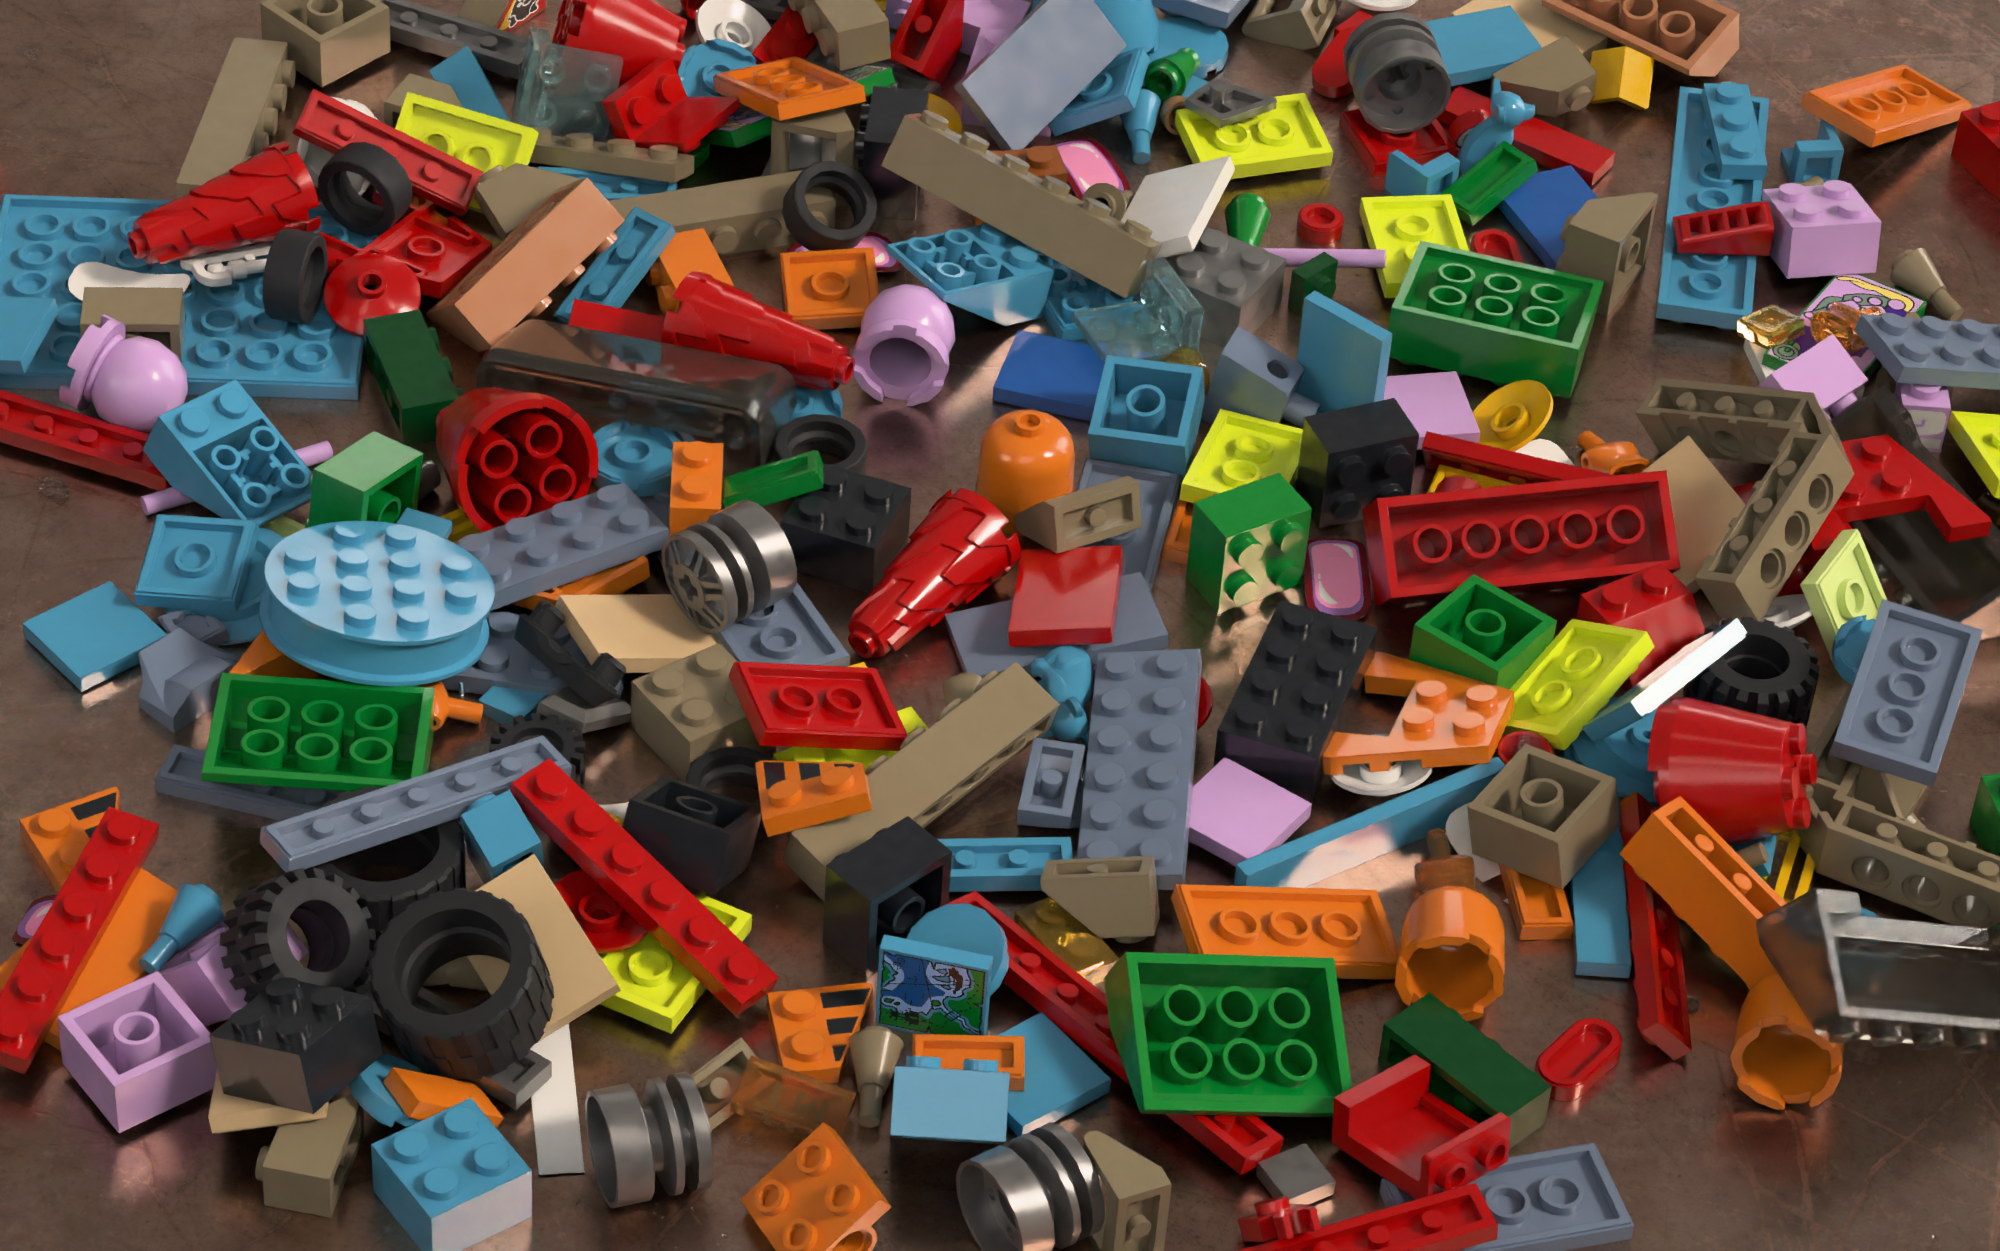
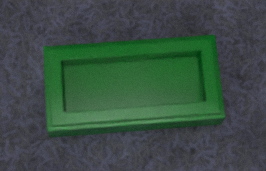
M1503 141L1439 195L1451 194L1458 217L1473 226L1537 173V164L1533 158L1508 142Z
M818 450L726 476L723 478L722 492L724 508L745 499L758 503L760 506H765L824 488V465Z

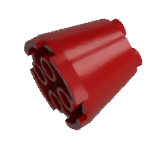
M562 0L556 17L558 23L551 44V49L554 51L548 50L546 53L541 79V91L558 98L604 100L657 57H672L676 70H678L685 51V45L681 44L686 30L687 19L681 18L654 0Z
M498 387L479 388L463 394L450 406L442 409L437 415L436 448L451 491L464 516L483 532L505 525L514 518L527 517L550 509L559 502L581 498L586 495L592 478H597L599 465L598 449L591 429L577 412L554 397Z
M1670 698V705L1658 706L1650 734L1648 771L1654 772V795L1657 804L1660 806L1653 807L1650 814L1681 796L1730 847L1796 829H1808L1811 820V808L1809 799L1806 797L1807 785H1815L1817 760L1814 753H1805L1806 730L1804 724L1784 721L1693 698Z

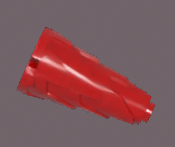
M287 142L263 148L262 153L234 166L228 172L209 180L205 184L190 190L188 194L140 215L137 221L133 222V231L127 233L128 245L133 256L137 260L144 259L147 264L159 262L160 265L203 253L209 255L246 245L250 247L273 241L278 232L285 228L313 233L318 231L321 216L309 219L308 210L318 207L319 201L311 176L297 151L285 155L283 152L289 150L291 145Z
M699 270L692 271L686 275L676 289L672 298L682 301L677 313L667 310L661 336L663 360L668 361L667 363L729 377L734 373L775 384L776 381H781L822 391L826 389L835 390L840 384L846 385L850 381L855 367V358L849 355V348L835 342V338L793 320V315L752 299L754 295L717 280L712 275Z
M961 487L953 495L951 493L952 489H950L934 503L926 518L909 536L911 541L884 570L885 576L854 610L848 625L850 632L848 641L857 654L864 658H882L892 649L896 652L927 626L932 628L945 617V614L952 612L961 603L968 604L998 578L1007 575L1017 565L1021 557V546L1018 536L1015 532L1007 540L1001 529L1009 521L995 505L976 492Z

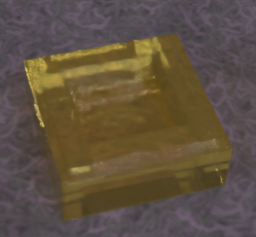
M1771 304L1737 320L1738 336L1768 350L1804 335V319Z

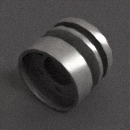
M1403 12L1383 13L1364 21L1350 34L1343 49V64L1353 87V93L1359 110L1367 123L1383 132L1393 134L1408 133L1431 124L1444 112L1451 97V80L1428 24L1412 14Z
M746 499L711 515L707 522L702 521L687 527L686 530L667 537L662 547V567L666 583L675 602L691 622L699 629L711 634L721 632L731 627L733 623L748 618L752 611L765 609L790 596L796 587L797 567L793 551L784 531L773 516L762 506Z
M687 1071L668 1075L666 1084L660 1077L646 1079L643 1089V1106H641L634 1089L629 1083L587 1092L585 1119L588 1143L599 1187L610 1208L652 1200L655 1189V1173H657L663 1189L669 1196L682 1194L685 1184L691 1191L710 1188L713 1180L711 1128L700 1093L693 1078Z
M1049 1122L1030 1131V1133H1025L1012 1139L1008 1148L999 1145L959 1165L956 1174L957 1196L963 1217L974 1240L982 1251H1052L1053 1246L1059 1249L1076 1243L1077 1240L1089 1237L1102 1229L1105 1221V1200L1099 1178L1090 1158L1080 1143L1061 1125Z

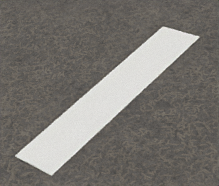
M568 1023L530 1048L552 1062V1077L531 1096L539 1175L585 1172Z

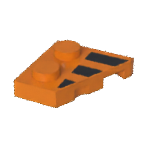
M768 760L755 762L762 821L768 837L873 810L868 778L863 763Z
M116 786L19 819L21 836L57 893L62 888L107 808L110 806L120 810V793Z
M872 982L767 992L766 1009L784 1089L840 1082L847 1065V1055L850 1051L849 1039L854 1033L860 1031V1023L866 1009L870 1010L872 1005Z

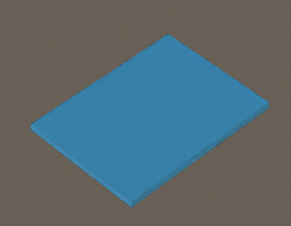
M2 195L0 204V296L55 298L59 312L26 373L16 376H4L0 373V388L59 390L61 385L70 387L76 370L68 367L67 364L81 339L80 317L82 301L70 292L68 280L73 270L79 264L99 262L140 273H184L190 276V283L183 294L185 334L182 365L187 372V395H203L236 379L250 397L359 400L364 360V340L362 337L345 332L332 321L325 308L324 292L318 311L312 321L306 324L271 319L265 313L263 305L264 272L249 274L244 279L232 280V285L210 287L198 282L192 271L183 269L180 266V260L160 265L159 262L147 264L144 259H135L127 241V233L133 231V222L137 221L140 215L173 200ZM319 205L308 210L309 219L321 216L320 227L314 233L321 231L360 249H363L379 237V235L364 236L348 230L338 223L324 206ZM268 255L257 256L255 258L256 260L267 259ZM229 261L220 263H222L223 266H227ZM373 285L365 286V288L372 290Z

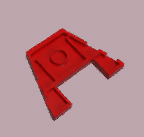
M377 190L374 191L373 204L384 207L379 192ZM413 194L408 210L399 219L401 221L363 249L321 231L317 232L326 240L328 251L327 273L331 274L340 263L356 255L367 253L385 254L405 263L416 275L420 284L421 294L435 298H441L483 260L492 251V243L455 216L448 217L447 220L434 210L435 203L421 196L417 198Z
M1888 434L1841 441L1854 471V476L1808 546L1807 555L1809 563L1816 565L1840 532L1847 530L1843 524L1845 522L1926 510L1949 543L1988 536L1992 520L1986 513Z

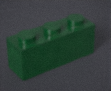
M420 309L363 319L364 358L401 443L411 446L436 441L437 415L442 409L450 406L457 398L462 396L464 392L461 386L454 387L451 364L447 356H440L439 340L435 328L427 327Z
M1430 992L1384 1023L1378 1062L1388 1069L1414 1054L1431 1064L1430 1093L1478 1124L1500 1112L1511 1119L1510 1149L1545 1125L1552 1086L1545 1082L1537 1072L1528 1069L1506 1052L1498 1042L1485 1036L1463 1019L1455 1009L1446 1006Z

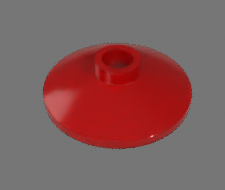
M367 253L356 255L343 261L331 272L324 287V303L329 317L345 332L362 338L363 319L418 310L421 302L420 284L414 272L402 261L385 254ZM368 285L380 286L378 289L368 290L365 288V286Z
M583 869L567 874L555 884V887L597 953H611L627 949L640 942L649 933Z

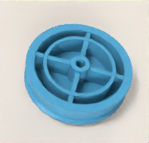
M330 522L308 527L287 536L275 545L266 559L264 580L267 590L261 599L259 608L261 627L267 638L279 651L298 664L336 679L366 685L414 686L441 681L462 673L474 665L485 652L489 639V626L486 617L490 614L495 598L493 580L488 570L475 556L443 537L407 525L387 522Z

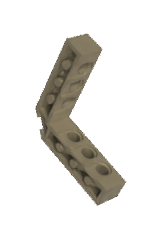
M1658 378L1635 414L1660 453H1667L1689 435L1707 458L1771 465L1763 479L1756 481L1753 486L1754 493L1739 516L1733 518L1729 523L1730 530L1714 555L1707 557L1694 577L1719 618H1738L1741 621L1742 617H1753L1754 621H1761L1854 476V471L1842 442L1819 400L1812 392Z
M1849 684L1810 752L1816 756L1817 780L1815 785H1807L1806 797L1809 799L1811 808L1810 825L1808 829L1795 830L1801 839L1800 846L1806 856L1808 853L1810 854L1815 863L1816 872L2000 942L1999 856L1976 848L1977 844L1969 841H1966L1965 844L1925 829L1926 825L1916 822L1913 825L1876 811V806L1854 799L1860 769L1863 765L1830 755L1853 687Z

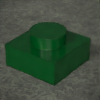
M1323 252L1293 269L1288 308L1302 316L1304 298L1313 291H1317L1332 299L1336 290L1335 280L1338 260Z

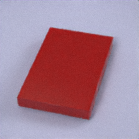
M1122 545L1077 547L1059 554L1048 548L1023 549L1021 551L1008 627L1010 647L1112 643L1124 562Z
M734 662L728 675L759 746L900 751L901 744L908 736L876 668Z

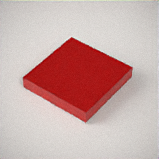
M1359 109L1340 112L1339 126L1373 178L1386 176L1389 153L1395 150L1401 151L1421 166L1446 152L1455 158L1458 156L1457 148L1437 119L1414 132L1393 134L1379 131L1367 123Z

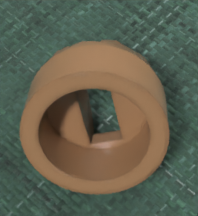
M1180 95L1164 100L1160 107L1162 124L1170 133L1175 135L1180 134L1174 124L1175 119L1172 111L1175 108L1186 109V97Z

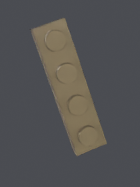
M530 127L539 132L530 159L531 163L676 183L694 174V155L678 153V148L675 146L653 145L650 149L635 147V141L629 139L608 140V143L593 141V135L570 133L565 135V137L551 135V129Z

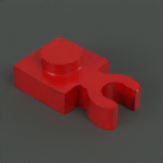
M1288 1196L1271 1198L1255 1203L1256 1214L1238 1219L1243 1241L1265 1242L1278 1238V1240H1288L1294 1238L1293 1235L1321 1230L1316 1206H1310V1204H1289Z

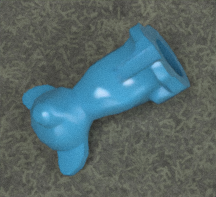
M1494 78L1492 83L1491 115L1468 133L1460 152H1458L1457 159L1460 160L1459 169L1463 174L1503 141L1512 144L1514 140V127L1532 119L1535 115V105L1524 103L1521 97L1515 93L1501 91L1499 78Z
M1060 646L1051 650L1043 658H1035L1031 662L1032 675L1042 678L1037 683L1060 704L1049 731L1042 735L1041 738L1055 737L1062 742H1075L1081 739L1088 750L1090 728L1083 707L1093 692V661L1081 646Z

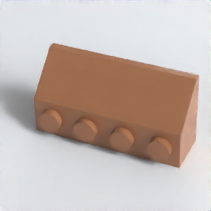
M1542 0V6L1689 76L1715 77L1739 49V13L1712 0Z
M588 177L560 187L546 198L425 315L433 323L476 352L493 347L499 351L519 334L515 326L526 315L533 319L549 306L552 299L548 294L559 284L563 287L568 286L584 272L585 267L581 263L592 252L598 256L617 240L618 236L614 231L625 220Z

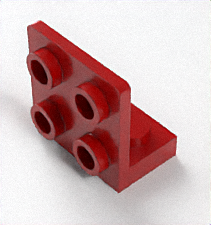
M657 57L602 101L616 139L635 141V147L650 149L653 145H671L677 147L678 153L681 154L698 148L703 137L709 132L726 125L729 121L728 117L741 107L738 97H687L672 57Z

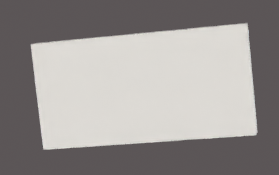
M1230 155L1145 176L1121 222L1125 224L1127 219L1133 220L1152 231L1150 238L1162 244L1155 260L1193 252L1235 171Z

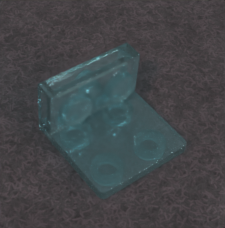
M530 27L511 113L513 122L527 127L551 129V135L565 137V135L570 133L593 135V141L606 143L610 121L602 101L618 89L623 67L622 57L551 43L548 30Z
M1165 258L1147 260L1145 280L1140 284V301L1074 312V323L1104 364L1107 355L1167 363L1198 357L1204 308Z

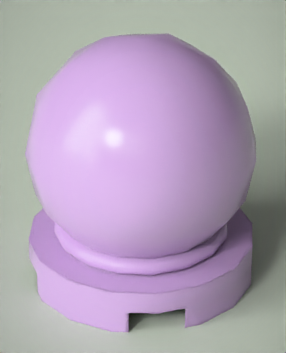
M902 284L883 290L870 303L861 320V334H859L853 350V357L855 358L853 376L862 390L883 402L884 396L907 400L906 406H915L928 402L942 390L949 370V354L955 342L954 319L946 302L928 288Z
M103 314L100 321L103 326L99 328L91 324L72 353L67 366L76 371L70 387L66 385L60 386L59 400L80 412L87 409L93 403L98 416L106 422L149 433L159 415L184 404L188 392L187 372L179 357L161 342L142 336L125 339V325Z

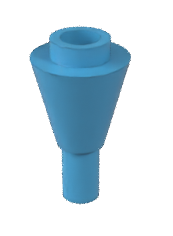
M1147 89L1140 90L1134 110L1119 115L1132 142L1133 161L1140 165L1147 164L1151 160L1150 140L1161 107L1159 96Z
M181 884L158 933L159 937L139 960L140 966L149 974L160 971L176 951L182 950L221 923L224 919V912L221 908L222 901L220 897L204 884Z

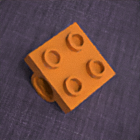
M825 1122L817 1127L739 1199L776 1251H872L877 1242V1233L872 1225L892 1207L837 1132Z

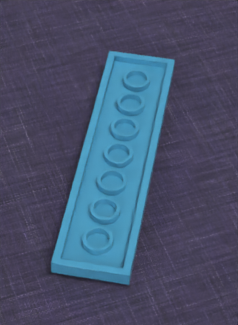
M1680 86L1655 318L1667 319L1676 323L1688 322L1716 326L1725 330L1749 331L1752 319L1757 256L1677 253L1672 219L1680 215L1761 202L1763 180L1719 178L1701 100L1703 89ZM1751 96L1765 152L1769 98ZM1691 232V235L1699 234L1697 232Z

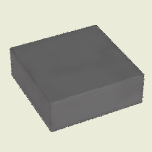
M1306 1143L1257 1163L1256 1176L1273 1198L1288 1196L1289 1204H1311L1334 1194L1336 1180Z

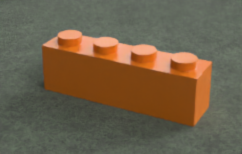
M1681 796L1653 812L1619 853L1633 867L1636 875L1647 882L1670 905L1675 915L1686 921L1708 944L1710 950L1717 957L1723 959L1747 984L1749 990L1765 976L1782 971H1803L1812 975L1833 951Z

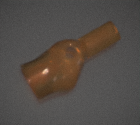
M1836 302L1826 311H1819L1813 315L1810 323V332L1819 343L1834 334L1847 352L1856 353L1867 346L1854 330L1860 315H1882L1883 312L1876 306L1857 310L1849 305Z
M1438 828L1430 830L1425 837L1430 858L1414 865L1416 885L1422 895L1429 890L1447 885L1464 886L1478 892L1475 884L1476 872L1473 858L1469 855H1451L1446 832Z

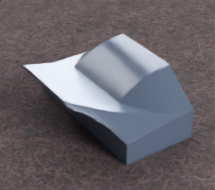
M178 627L138 653L143 682L138 696L139 708L167 729L176 733L215 708L221 673H229L239 659L218 646L202 642Z
M1033 738L1018 806L1017 825L1074 828L1080 830L1086 771L1085 745Z

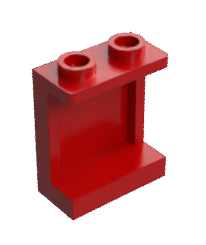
M1414 1054L1334 1097L1332 1144L1413 1198L1420 1199L1465 1186L1508 1162L1511 1119L1500 1112L1478 1124L1430 1093L1431 1064Z

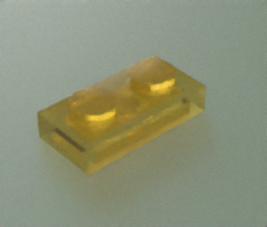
M1051 897L1044 898L1014 911V922L1092 985L1103 982L1104 977L1119 960L1101 938Z

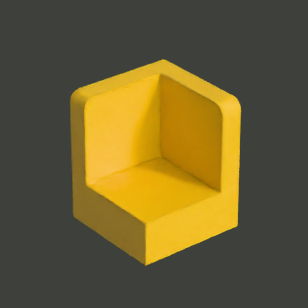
M1627 46L1592 51L1590 65L1597 72L1594 98L1591 99L1590 103L1599 104L1620 101L1638 110L1647 109L1649 107L1655 59Z

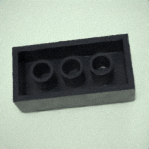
M1280 600L1217 730L1213 767L1226 757L1312 803L1325 776L1323 774L1322 756L1334 733L1345 732L1365 688L1364 674L1374 657L1378 627Z

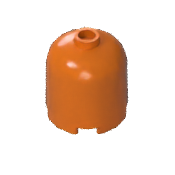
M1033 409L1015 410L1005 413L988 426L980 446L975 492L995 505L1008 519L1009 522L1001 529L1002 532L1012 535L1016 532L1017 536H1025L1016 529L1014 516L1017 513L1043 501L1074 492L1075 452L1071 433L1059 419L1048 413Z
M1447 885L1429 890L1413 901L1403 919L1396 960V989L1402 1002L1407 1006H1410L1411 1002L1415 1003L1430 992L1446 1006L1455 1009L1466 1021L1479 1019L1484 1014V1008L1494 1002L1496 998L1501 997L1504 990L1505 927L1497 907L1487 897L1467 887Z
M1782 971L1768 975L1751 987L1741 1007L1730 1052V1061L1738 1076L1737 1085L1741 1091L1755 1102L1775 1110H1784L1786 1103L1801 1104L1808 1101L1809 1106L1814 1107L1834 1093L1841 1079L1845 1041V1010L1837 992L1821 978L1803 971Z

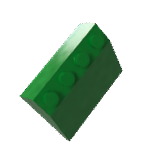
M1420 241L1391 307L1388 331L1393 335L1389 358L1397 359L1399 362L1410 366L1424 365L1441 369L1445 372L1457 371L1458 376L1468 375L1490 380L1493 384L1502 387L1516 381L1534 380L1545 385L1552 397L1561 396L1570 399L1579 375L1604 281Z
M221 673L202 768V781L353 792L359 790V788L369 786L385 787V785L389 786L426 774L429 770L433 742L435 688L376 686L347 681Z
M1125 952L1104 977L1110 1031L1141 1114L1333 1117L1334 1097L1352 1088L1334 958Z

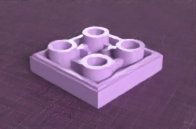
M1457 371L1387 376L1384 400L1395 398L1419 433L1417 450H1422L1426 431L1479 443L1480 430Z
M1224 757L1192 787L1188 841L1236 867V864L1282 845L1310 817L1312 803Z

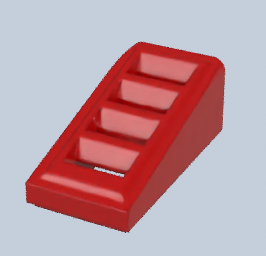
M1752 202L1675 216L1672 219V229L1677 253L1769 256L1774 234V222L1769 202ZM1691 232H1697L1699 234L1691 235Z

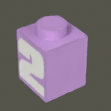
M1896 383L1888 418L1891 438L1908 451L1941 453L1951 411L1948 386Z

